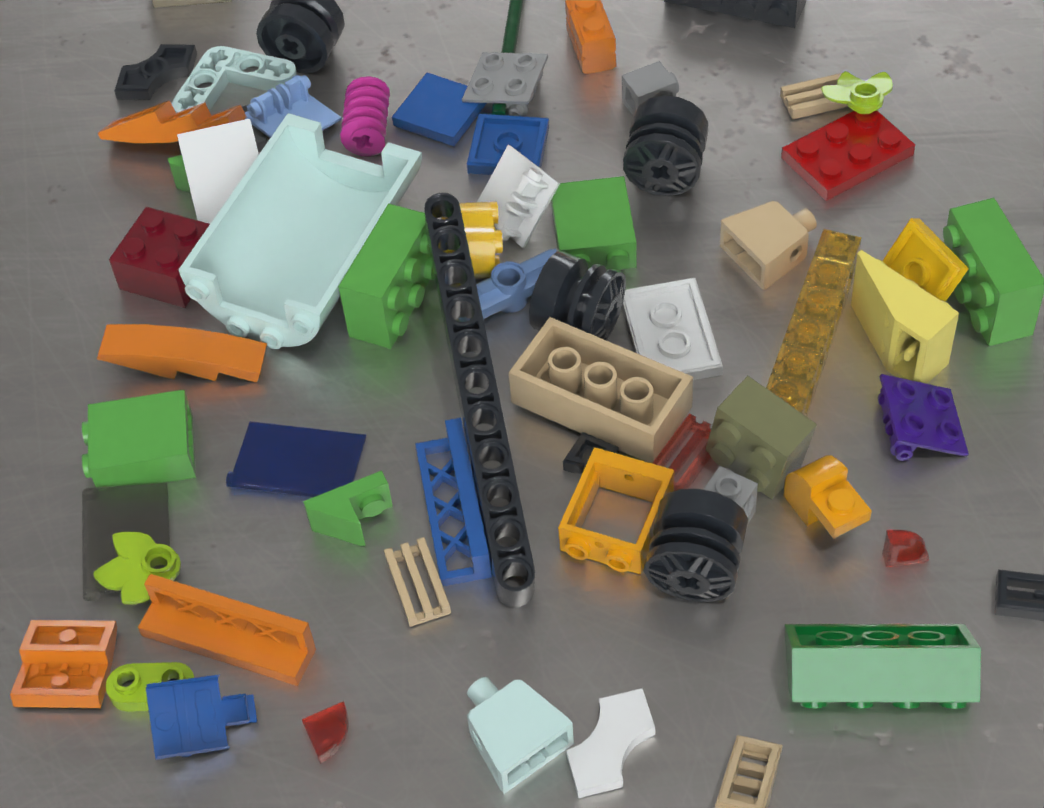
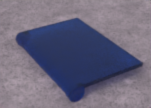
M250 421L233 472L229 471L227 474L226 486L229 488L313 498L354 482L366 435Z

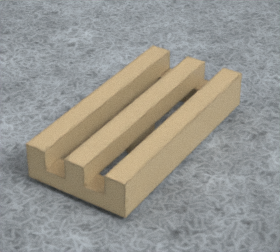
M842 73L782 86L780 97L792 120L848 107L846 104L835 103L826 99L821 91L822 86L837 85V81Z
M424 537L416 539L417 544L409 546L407 542L400 544V550L393 552L392 547L384 550L390 573L410 627L451 614L450 604ZM421 556L439 604L438 607L432 608L414 557ZM404 560L423 609L422 612L416 614L398 566V562Z

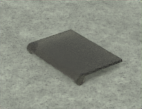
M167 483L86 488L82 491V579L84 600L96 601L100 598V594L121 592V590L115 591L105 588L93 575L95 570L112 559L119 557L113 544V534L119 532H141L148 534L156 544H165L170 547ZM157 565V566H155V567H153V568H154V569H160V568H164V567H166V566H164V565Z

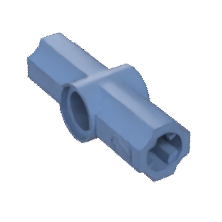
M549 249L520 264L506 261L495 266L490 278L476 284L483 319L499 311L514 313L522 310L528 303V297L532 296L535 283L543 266L557 249ZM466 317L458 318L460 322H466L470 320Z

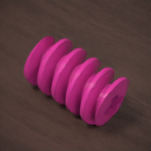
M371 76L357 78L347 86L345 92L342 129L340 132L341 142L348 151L359 156L371 157L378 155L385 147L390 90L386 83L379 78Z

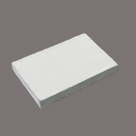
M250 119L177 134L198 221L211 224L259 155Z
M696 278L625 290L622 309L635 353L693 377V380L723 375V365Z

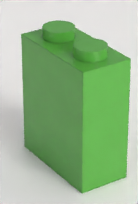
M625 177L560 183L551 199L557 251H563L585 259L589 268L594 264L604 265L607 270L615 269L619 271L637 268L636 238Z
M185 390L88 404V421L82 422V435L85 445L88 446V453L82 454V467L85 477L92 478L98 493L196 478L193 413Z

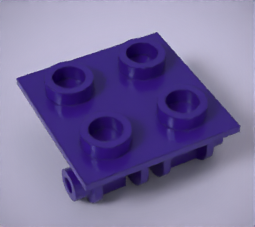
M884 374L879 376L882 388L878 395V403L882 407L885 431L891 436L889 438L891 454L896 456L898 460L905 461L913 456V451L917 447L965 457L969 455L951 389Z

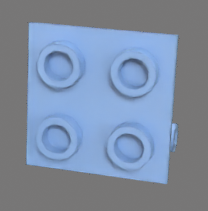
M295 75L292 79L286 81L285 85L278 84L275 89L271 88L261 96L252 98L247 106L248 111L245 112L246 119H250L251 124L269 138H271L288 113L320 122L322 131L341 121L342 117L308 94L311 82L305 75Z

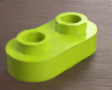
M180 662L124 664L116 668L109 675L106 681V692L112 704L119 710L126 712L149 711L146 694L147 684L167 682L170 679L195 678L190 667ZM134 680L131 685L122 687L127 681Z

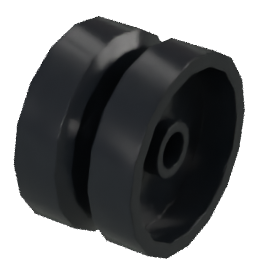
M272 0L269 9L258 24L256 31L258 44L266 55L292 61L295 64L297 73L317 72L326 64L333 47L342 34L345 26L344 16L335 0Z

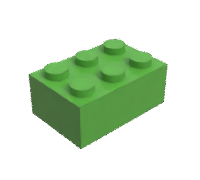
M990 198L950 208L947 226L943 228V243L969 268L954 291L958 302L965 304L969 311L974 330L977 333L981 332L988 346L1033 335L1044 295V278L995 198Z
M388 203L338 286L350 338L391 349L398 336H402L406 332L412 311L415 307L418 308L421 305L425 288L430 280L435 279L426 235L425 213Z

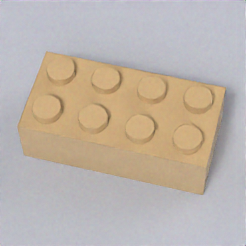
M549 317L508 372L511 403L579 433L584 432L619 447L620 451L655 464L692 408V376Z

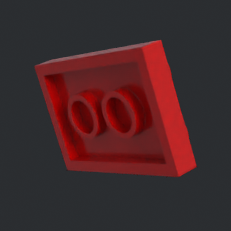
M878 110L870 114H859L852 111L782 147L781 158L825 201H828L913 156L915 144Z

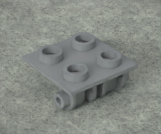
M483 52L464 93L462 102L506 103L509 116H526L529 110L528 104L533 100L534 94L537 91V83L543 76V69L548 59V54Z

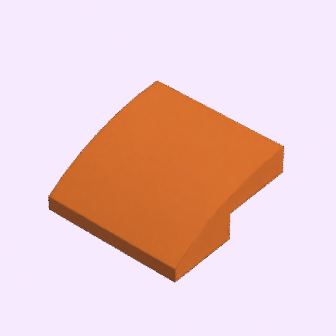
M31 620L19 648L22 665L10 693L13 707L101 708L106 693V681L110 675L117 635L116 621Z

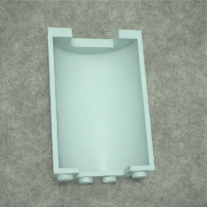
M288 113L179 268L180 276L186 286V294L193 300L198 301L206 311L226 325L227 330L234 336L248 337L267 343V346L272 349L295 347L310 342L316 336L340 298L338 286L388 203L398 205L418 173L422 161V152L388 142L381 152L383 166L325 149L320 122Z

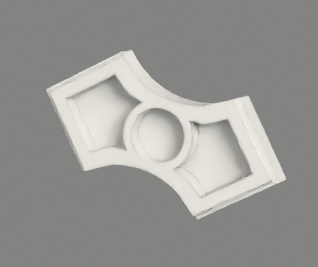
M643 688L600 698V716L594 731L581 744L566 750V757L578 798L622 788V769L627 756L639 743L655 735V725Z

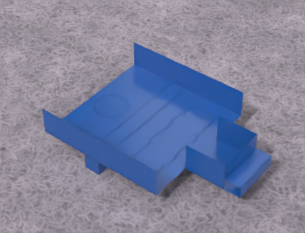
M219 675L147 684L146 694L155 759L177 756L189 757L192 754L229 749L226 726L257 722L253 694L246 695L245 693L223 696L221 700L218 683Z

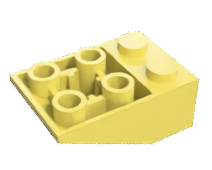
M860 250L857 253L851 298L852 309L886 371L898 378L928 384L949 364L959 312L954 310L947 302L937 299L920 288L914 281L906 279L889 268L883 261L875 259L863 250Z

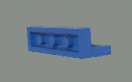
M461 418L445 420L447 438L415 443L438 571L443 587L492 578L489 551ZM450 451L451 459L442 470L427 463L426 455ZM453 470L455 477L450 475ZM430 475L435 477L432 481H430ZM443 482L458 490L448 503L433 496L434 492ZM459 504L461 505L462 511L456 508ZM436 508L441 511V512L438 514V516H437V513H436ZM449 516L464 523V527L455 538L439 529ZM466 538H467V541H468V545H466V544L463 543V541H464ZM442 542L448 545L445 550H443ZM457 550L471 558L473 567L447 571L446 562Z

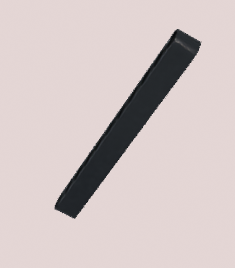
M436 193L425 202L426 235L489 551L495 591L498 599L504 605L521 607L526 605L534 594L535 568L460 204L457 198L449 193ZM447 217V219H437V218ZM454 250L455 252L445 253L443 251ZM453 283L462 284V286L452 287L449 285ZM460 317H466L470 319L466 322L456 321V319ZM466 352H474L478 354L475 357L462 356V354ZM475 387L486 390L480 394L469 392L470 389ZM480 424L493 426L492 429L487 431H481L475 427ZM489 460H495L501 465L497 468L489 469L482 464ZM496 498H503L509 504L504 507H495L489 502ZM502 537H512L518 542L513 546L504 547L496 541ZM519 576L526 582L522 586L512 587L504 581L508 577Z

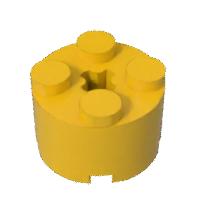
M497 201L459 203L475 279L490 278L494 267L500 264L499 255L495 254L503 252L502 231L495 230L494 224H498ZM446 250V251H443V252H445V253H452V252H455V251H454V250Z

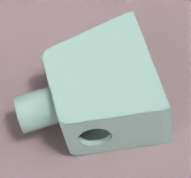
M483 677L475 681L468 689L467 696L476 705L467 714L471 737L504 794L574 744L571 720L524 681L514 680L501 690H498L488 677Z

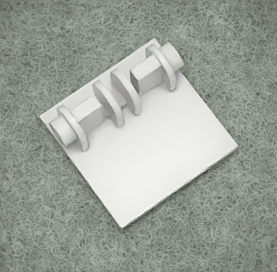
M508 145L477 202L497 201L498 224H494L497 228L496 230L502 231L503 240H508L510 237L522 248H525L560 183L512 146Z

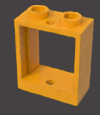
M594 447L558 526L560 551L566 552L576 559H590L606 564L611 569L619 572L630 571L641 575L647 554L649 553L651 538L654 537V523L659 502L667 493L674 491V470ZM599 487L653 502L636 544L582 528Z

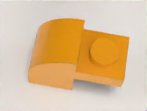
M831 455L823 456L789 473L785 478L783 496L805 525L809 526L819 520L833 539L868 522L871 518L872 510L847 480V467Z

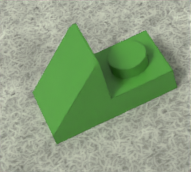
M382 471L303 501L312 531L358 546H366L359 520L365 517L376 516L383 510L393 507L389 485Z

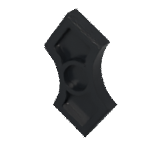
M161 44L157 52L145 61L124 65L121 68L114 90L117 100H151L156 90L165 83L178 78L189 77L193 71L197 56L195 45Z

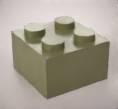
M747 375L717 407L705 451L721 467L729 468L734 473L758 483L757 492H762L770 499H773L784 487L786 476L801 468L817 424Z

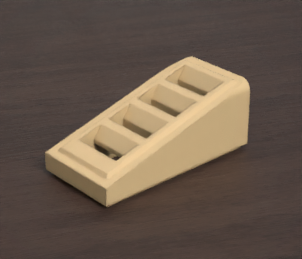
M737 735L715 808H768L783 745ZM742 757L768 763L767 766L742 761ZM738 774H740V775H745V776H749V777H753V778L762 779V781H760V780H755V779H751V778H747V777L738 776ZM733 791L739 792V793H743V794H747V795H751V796H756V797H758V798H752V797H748V796H744V795H740V794H735V793H733Z

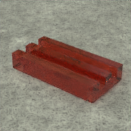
M689 413L652 464L666 467L691 432H694L668 467L674 470L675 477L703 438L709 439L711 424L706 421L700 424L696 422L697 417ZM707 443L679 481H674V491L688 489L708 463L711 456L705 450Z

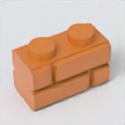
M565 0L566 29L579 60L582 73L591 74L615 68L616 38L601 0Z

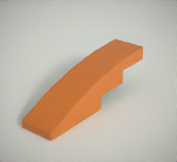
M170 100L115 120L100 130L98 135L102 140L128 143L178 142L177 134L246 119L247 116L241 104L211 115L205 102L176 113Z
M107 324L97 359L173 380L177 371L212 381H216L218 373L257 383L267 343L186 327L149 324Z

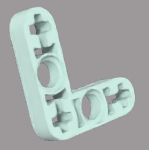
M213 47L204 53L173 99L172 106L177 113L205 102L210 111L229 82L266 91L271 88L275 89L278 84L285 85L286 81L297 75L295 64L287 59L231 47ZM248 67H258L253 72H243ZM202 83H213L207 88H197Z

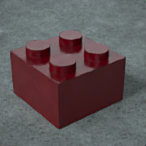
M145 207L109 258L119 289L186 308L192 298L185 292L186 286L180 276L179 268L210 224Z

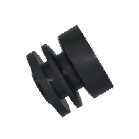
M663 95L649 98L640 104L633 114L629 139L623 157V171L629 181L643 191L663 196L682 194L693 188L700 177L703 152L705 151L708 136V120L704 112L694 103L675 96Z
M556 251L543 266L535 283L529 308L530 325L533 329L540 331L549 317L607 341L616 325L624 302L626 290L625 275L623 272L615 269L607 270L601 264H594L589 268L585 259L563 251Z
M680 489L667 493L659 502L654 523V537L651 538L649 553L645 562L644 573L650 583L662 592L676 598L697 602H712L729 596L735 589L741 559L739 554L742 552L748 517L744 509L726 496L703 489Z

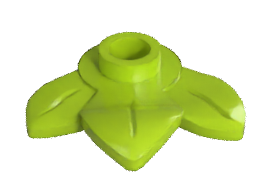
M844 71L839 77L837 85L822 86L821 91L824 97L832 102L846 104L859 114H870L882 107L884 96L891 93L893 89V82L886 72L877 73L867 81H864Z
M119 532L112 535L113 544L119 557L112 559L93 573L94 578L105 588L115 591L121 590L123 604H139L150 599L144 585L148 576L153 574L174 580L180 573L181 561L179 555L171 547L165 544H156L148 534L141 532ZM157 565H164V566H166V567L160 568V569H154V568H153V567H155V566H157Z

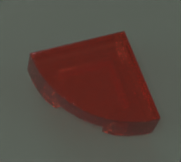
M907 530L886 531L882 553L886 567L929 561L925 542L920 535Z
M344 701L302 719L304 728L321 764L331 758L341 748L346 739L349 729V718Z

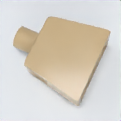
M771 201L722 219L720 247L765 290L805 259L808 249V232L816 228V219L812 212L806 208L791 215L779 202Z

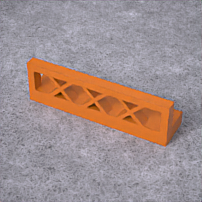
M150 574L144 585L152 603L138 626L141 636L295 686L299 685L316 651L308 622L157 575Z

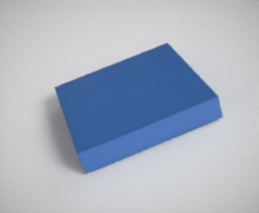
M427 72L393 114L392 122L395 127L455 146L487 103L462 102L468 87L467 85Z
M478 114L467 160V173L492 175L508 145L541 168L549 131V118Z

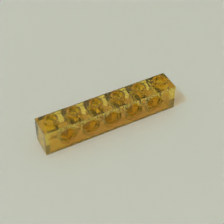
M827 229L822 231L766 387L806 417L808 416L854 281L857 253L860 251L862 237Z

